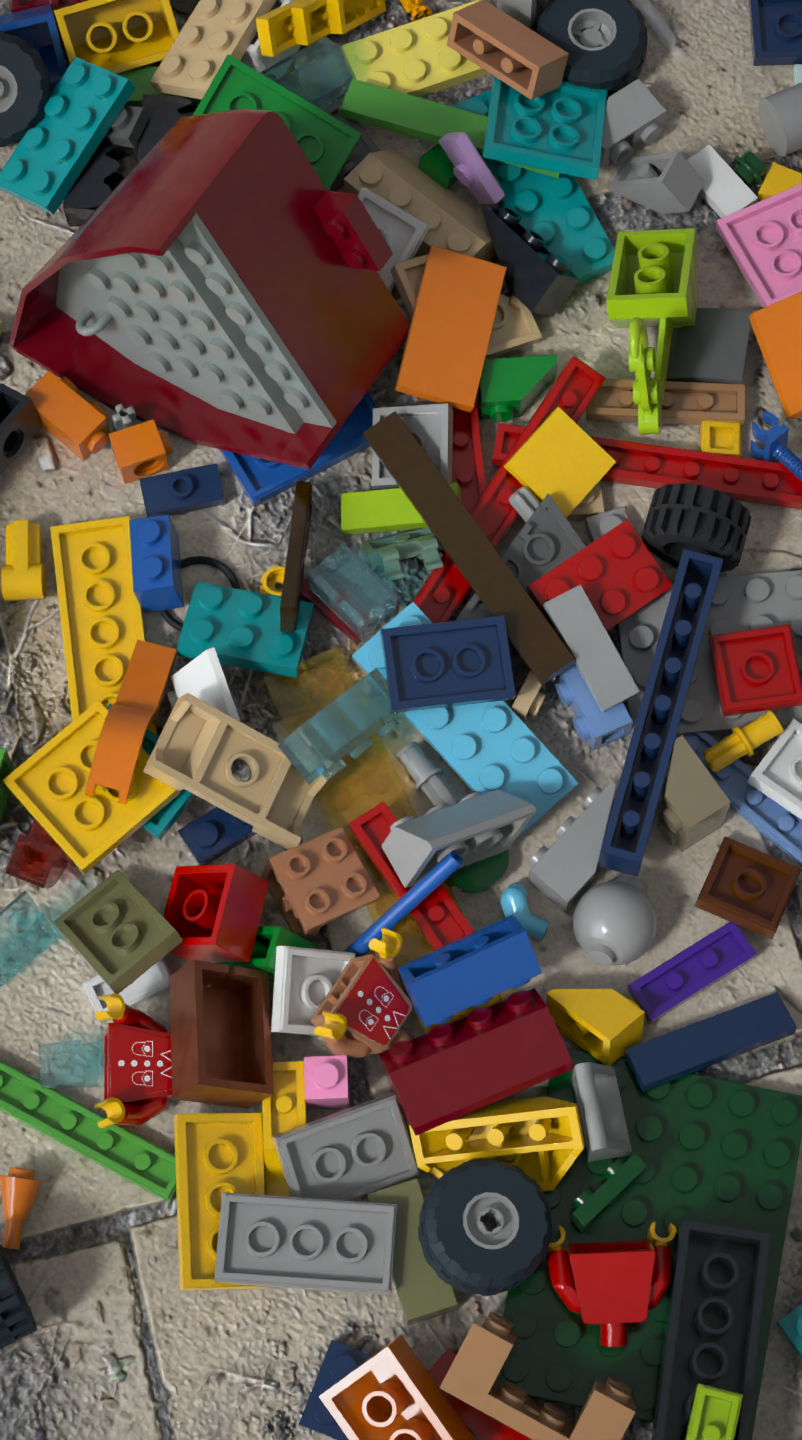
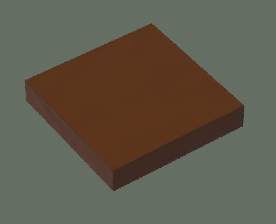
M725 836L694 907L773 940L802 868Z

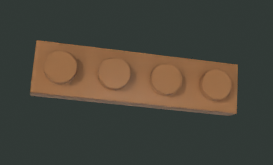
M605 379L586 408V421L638 423V404H634L633 401L634 380ZM666 381L662 405V424L701 425L702 421L740 423L741 427H743L745 422V384Z

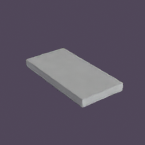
M222 1192L214 1281L215 1283L391 1295L397 1204Z

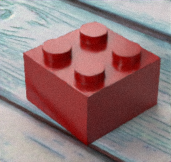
M236 864L176 866L163 917L178 932L183 941L171 950L170 953L188 962L193 960L205 962H250L269 882Z

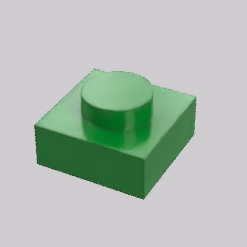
M437 144L420 157L417 168L443 188L447 189L458 181L453 172L455 166L441 145Z

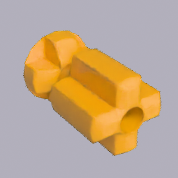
M400 0L406 12L412 15V22L432 15V10L423 3L424 0Z

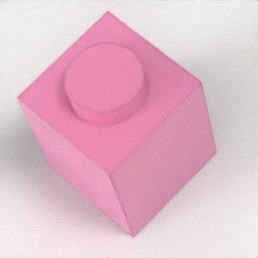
M347 1055L304 1057L305 1101L307 1109L350 1108Z

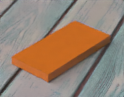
M431 245L424 267L395 391L439 404L449 403L453 408L471 413L475 404L506 267Z

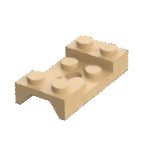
M189 693L177 699L143 770L144 773L178 791L185 789L252 825L253 832L285 849L299 845L301 840V824L313 798L328 781L332 773ZM236 759L244 761L249 767L250 775L246 782L238 781L232 775L231 766Z

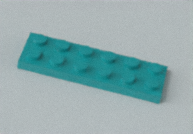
M491 90L457 103L452 107L488 117ZM483 158L504 191L505 196L499 201L501 207L506 206L515 211L521 217L519 223L525 229H531L545 239L544 247L550 252L558 253L571 264L569 270L579 278L575 286L612 270L615 249L573 175L561 173L559 178H555L496 160Z

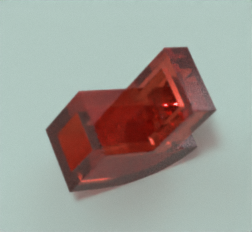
M34 819L29 834L19 835L5 873L41 888H51L64 873L70 858Z

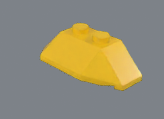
M546 1096L494 1102L416 1136L409 1125L417 1167L426 1173H432L438 1179L450 1169L461 1165L463 1162L490 1158L498 1159L511 1165L514 1164L521 1168L529 1177L537 1182L542 1188L541 1191L554 1190L585 1147L577 1104Z

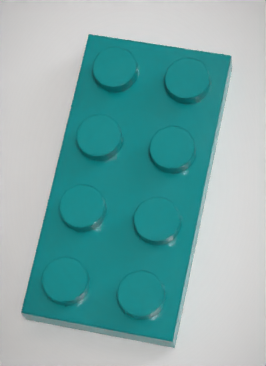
M75 57L51 93V97L44 107L45 115L42 121L36 127L26 132L1 170L0 190L54 215L136 87L127 78Z

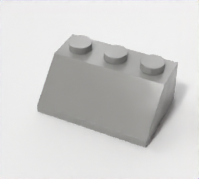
M499 789L483 795L480 791L464 797L458 804L448 807L447 804L443 803L433 807L424 816L413 819L412 816L399 819L390 827L391 832L381 847L404 888H408L419 882L452 850L459 852L464 859V863L459 868L507 851L537 810L532 803Z

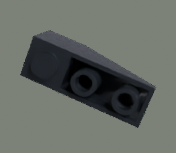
M484 205L482 213L499 264L506 267L504 280L507 289L532 313L553 317L579 281V278L569 270L571 264L558 253L550 252L544 247L545 239L535 231L525 229L519 223L521 217L515 211L506 206L498 209Z

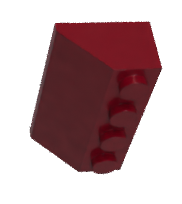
M535 988L529 991L516 992L507 1000L491 1007L476 1009L467 1017L453 1023L438 1025L432 1028L429 1033L410 1041L397 1042L388 1050L378 1054L391 1090L397 1095L400 1108L415 1136L574 1069L571 1056L548 1006Z

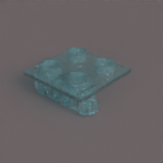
M26 890L0 911V987L14 978L24 966L39 953L45 951L59 937Z

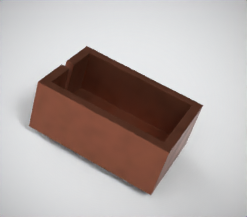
M193 960L169 976L173 1099L248 1109L274 1095L268 972L236 966L228 971V965Z

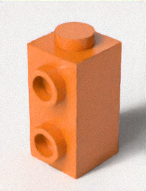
M48 371L24 395L32 399L42 427L84 461L91 453L96 454L101 451L108 442V434H110L107 422L108 414L97 402L91 400L88 403L79 395L78 388L68 378L62 377L59 379L51 371Z

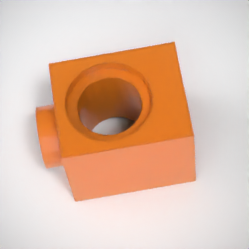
M154 419L108 434L124 484L169 470L167 455L172 454L173 450L166 431L158 432Z

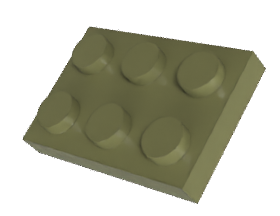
M116 870L53 922L110 989L117 994L132 984L183 941L170 923L119 870Z

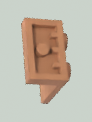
M342 828L334 829L270 857L261 876L269 882L268 890L290 931L311 942L315 940L321 926L370 905L379 898L376 887Z

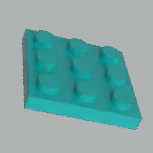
M493 76L482 157L596 180L600 169L607 90L590 89L583 86L578 87L569 82L562 81L560 87L530 100Z

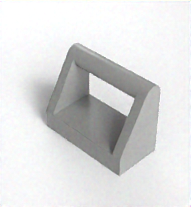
M591 1062L575 1065L571 1080L578 1106L588 1162L631 1155L632 1149L614 1067Z

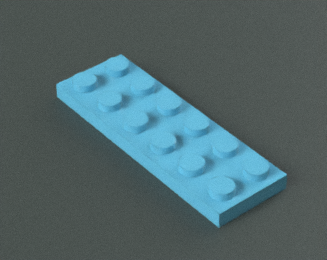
M412 602L382 629L431 624L432 622ZM380 630L352 655V659L389 699ZM504 701L401 712L473 792L480 791L483 795L499 789L534 805L537 812L516 839L520 838L579 784Z

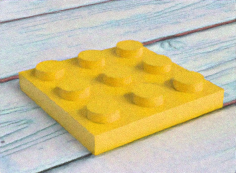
M99 700L2 780L5 786L84 875L181 793L143 772L150 756L141 747L133 786L126 805L118 803L119 790L99 785L96 788L94 797L85 795L98 739L108 714V710Z

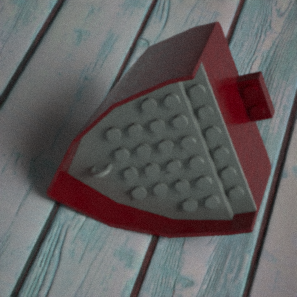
M237 109L183 117L166 133L22 288L9 344L16 352L44 369L51 371L59 378H68L79 390L112 410H115L116 405L122 403L125 409L129 406L134 408L137 420L146 422L154 419L157 428L196 444L311 469L405 340L408 333V321L377 272L381 271L393 253L357 194L326 190L278 113L264 110Z

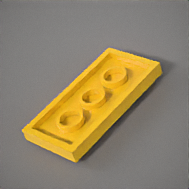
M262 1113L176 1114L174 1116L180 1291L266 1289L268 1286L215 1283L214 1281L222 1192L265 1195Z

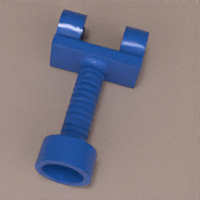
M763 412L762 420L772 428L770 430H762L754 421L752 422V434L755 439L765 443L764 450L758 448L751 440V455L756 460L776 463L780 461L802 481V460L787 447L789 428L784 424L779 426L778 418L773 413Z

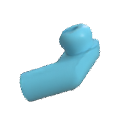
M519 883L510 884L502 892L500 900L505 918L513 915L526 930L527 935L542 941L550 922L530 913L526 899L528 891L525 886Z

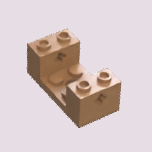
M490 1312L487 1317L479 1313L449 1368L440 1389L532 1440L622 1439L636 1412L637 1399L631 1395L632 1388L613 1377H608L606 1382L597 1378L574 1424L571 1425L566 1422L568 1415L557 1407L544 1403L541 1408L526 1400L528 1393L517 1385L505 1381L502 1386L495 1383L519 1334L511 1330L514 1324L508 1319L494 1312Z

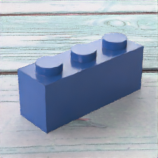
M513 915L398 967L412 1006L426 1027L432 1024L444 1023L450 1020L454 1014L471 1006L483 1005L491 1000L492 996L509 988L521 987L527 984L531 978L542 973L527 932Z

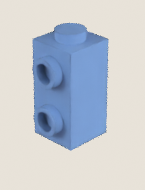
M575 664L559 674L558 683L555 684L557 694L564 706L570 704L576 716L573 719L575 730L582 741L588 740L593 751L630 735L633 721L623 703L602 713Z

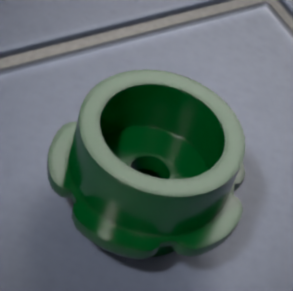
M747 150L741 157L735 156L734 158L737 166L733 171L747 186L753 182L756 185L762 183V178L768 173V170L757 156Z

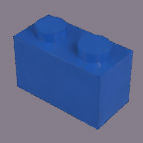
M169 514L129 520L133 592L144 613L184 607L179 535Z

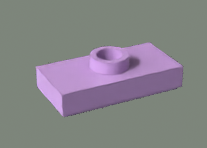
M447 133L438 140L455 166L453 172L456 178L464 186H468L479 204H496L505 196L501 186L467 133Z

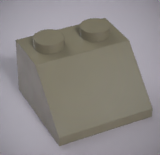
M683 735L675 739L668 764L658 817L660 821L658 828L670 845L675 843L680 851L683 852L723 826L731 801Z

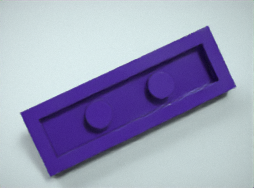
M728 922L629 984L627 990L641 1010L645 1012L644 1016L651 1024L755 959L757 954L739 927L732 922Z

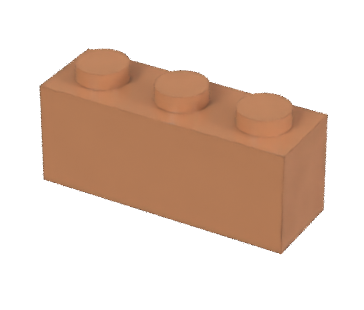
M486 0L478 1L453 14L447 46L530 100L561 86L569 53Z

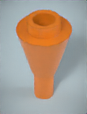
M9 1167L8 1175H0L4 1219H6L3 1248H20L23 1221H26L43 1181L34 1179L35 1170Z

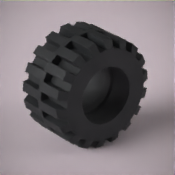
M667 484L657 488L653 494L641 538L650 553L676 567H679L683 549L722 558L723 562L720 573L731 571L739 565L751 523V516L749 510L742 503L721 491L695 484Z

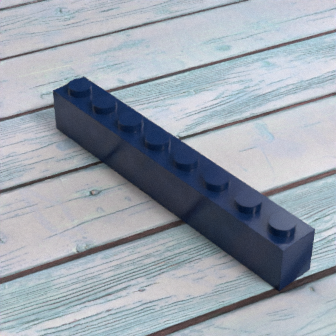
M683 549L597 865L599 867L635 877L639 875L723 562L722 558Z

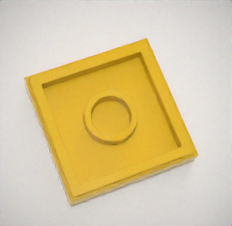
M557 407L503 467L523 486L528 487L540 502L549 494L565 518H567L616 461L564 411Z

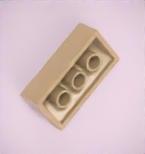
M391 148L369 153L344 178V193L357 194L358 196L361 188L367 187L431 226L415 257L428 254L431 245L488 262L496 255L484 216L450 189L443 188L417 168L418 165L398 149Z

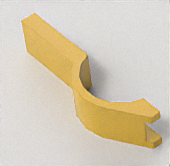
M304 1061L272 1062L274 1095L262 1101L266 1195L291 1197L272 1136L306 1124Z

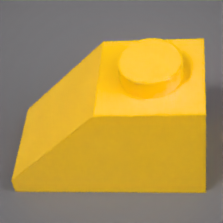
M552 989L547 993L546 1005L558 1030L606 1066H611L625 1054L627 1048L635 1046L643 1038L645 1012L641 1010L635 1001L626 999L614 989Z

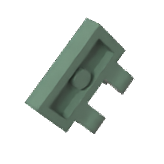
M429 528L410 529L361 543L364 558L369 567H377L379 570H384L388 582L404 578V573L400 567V560L411 557L423 559L427 571L443 567L438 552L443 547Z

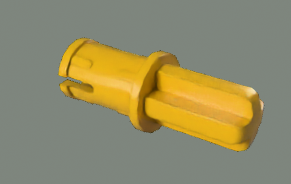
M768 710L764 715L741 729L738 727L733 728V734L704 751V760L713 772H718L746 754L749 757L754 755V749L778 734H782L783 728L773 712Z

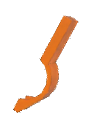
M137 640L117 699L110 707L105 718L87 781L85 795L94 797L96 788L99 785L119 790L118 803L127 804L133 786L141 746L150 723L154 724L176 661L177 649Z

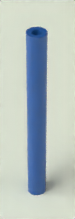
M452 850L343 952L355 953V957L364 956L370 950L368 945L372 938L382 939L381 929L383 927L392 930L464 863L461 854Z

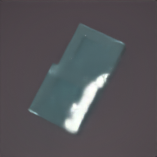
M81 1040L39 1044L42 1088L104 1086V1041L83 1043Z

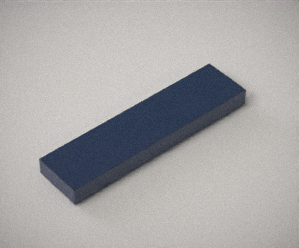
M778 992L627 1048L624 1057L642 1092L793 1035L797 1026Z

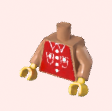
M383 927L381 929L382 939L372 938L368 945L371 950L375 951V956L371 954L351 958L309 1020L316 1026L314 1034L323 1037L332 1054L362 1058L365 1055L382 1053L387 1047L390 1048L397 1042L415 1039L402 1026L412 1010V1002L405 994L406 990L398 971L396 955L399 953L403 942L402 936L399 933Z

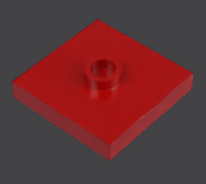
M790 624L709 636L708 643L723 717L802 706V679Z

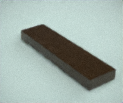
M296 482L280 604V632L295 633V630H297L312 513L311 482Z

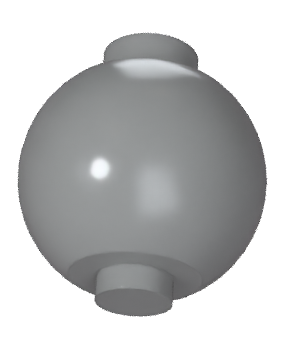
M620 875L615 881L604 882L592 887L579 900L573 916L574 934L579 946L594 963L602 966L631 963L644 955L652 945L657 931V915L651 900L646 895L647 887L641 880L629 875Z

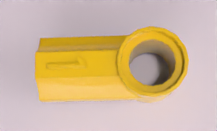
M14 520L13 523L6 525V565H2L1 587L4 601L42 600L46 598V576L44 564L42 563V532L40 523H34L29 520Z

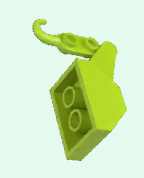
M696 228L621 231L617 235L606 303L609 321L616 328H629L630 372H635L636 380L633 381L634 404H638V428L640 435L661 434L662 405L673 328L695 325L698 305V247ZM646 327H659L657 356L655 347H648ZM652 371H655L654 380L651 377Z

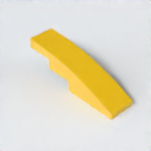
M295 0L256 18L261 56L274 57L295 45L309 46L329 34L343 35L385 12V0Z

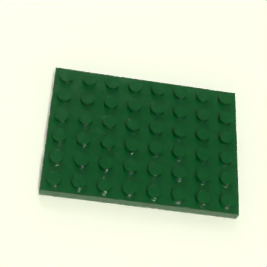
M567 1048L574 1066L585 1062L604 1065L588 1052ZM618 1059L611 1067L615 1069L632 1149L631 1155L620 1157L627 1161L636 1154L647 1165L646 1171L582 1233L570 1221L572 1213L576 1210L571 1204L589 1186L596 1191L607 1181L603 1173L619 1158L615 1157L588 1162L586 1148L584 1147L555 1189L542 1191L549 1202L552 1212L553 1234L550 1243L557 1242L561 1237L558 1225L562 1226L565 1230L566 1246L563 1250L567 1251V1244L647 1240V1232L653 1221L656 1222V1235L661 1238H667L668 1226L672 1223L676 1227V1234L668 1247L672 1250L673 1268L677 1228L682 1219L771 1233L747 1440H752L802 1138V1096L692 1073L642 1092L627 1061ZM573 1069L549 1079L546 1097L576 1104L571 1080ZM545 1256L543 1262L531 1277L507 1293L503 1317L514 1324L511 1330L519 1335L495 1383L502 1386L505 1381H508L528 1393L527 1397L582 1408L596 1379L599 1378L606 1382L608 1377H613L633 1389L631 1395L637 1399L636 1412L632 1419L653 1423L670 1285L657 1307L648 1310L646 1321L627 1323V1345L605 1347L601 1345L600 1324H584L581 1313L569 1311L552 1287Z

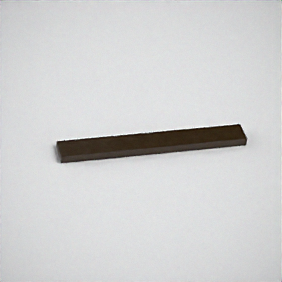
M396 411L364 431L362 434L367 443L492 617L505 616L508 640L541 686L576 663L574 657Z

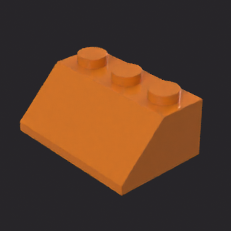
M801 291L755 311L749 316L787 419L802 418Z
M402 1335L319 1396L349 1440H475Z

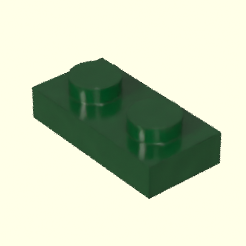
M636 1154L627 1161L619 1157L603 1173L607 1181L596 1191L589 1186L573 1201L571 1205L576 1210L572 1213L570 1221L583 1233L645 1173L647 1165Z

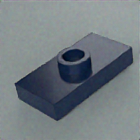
M217 463L139 479L147 518L168 514L170 516L225 505Z

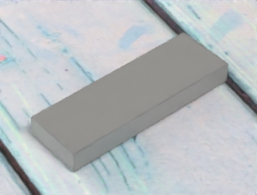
M581 585L544 603L543 607L562 642L574 657L575 665L602 713L640 693Z

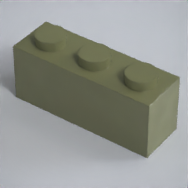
M417 1178L367 1194L368 1202L397 1204L392 1279L407 1326L457 1310L456 1298L463 1296V1293L458 1291L457 1288L441 1280L423 1256L422 1246L418 1237L419 1214L429 1188L420 1189Z

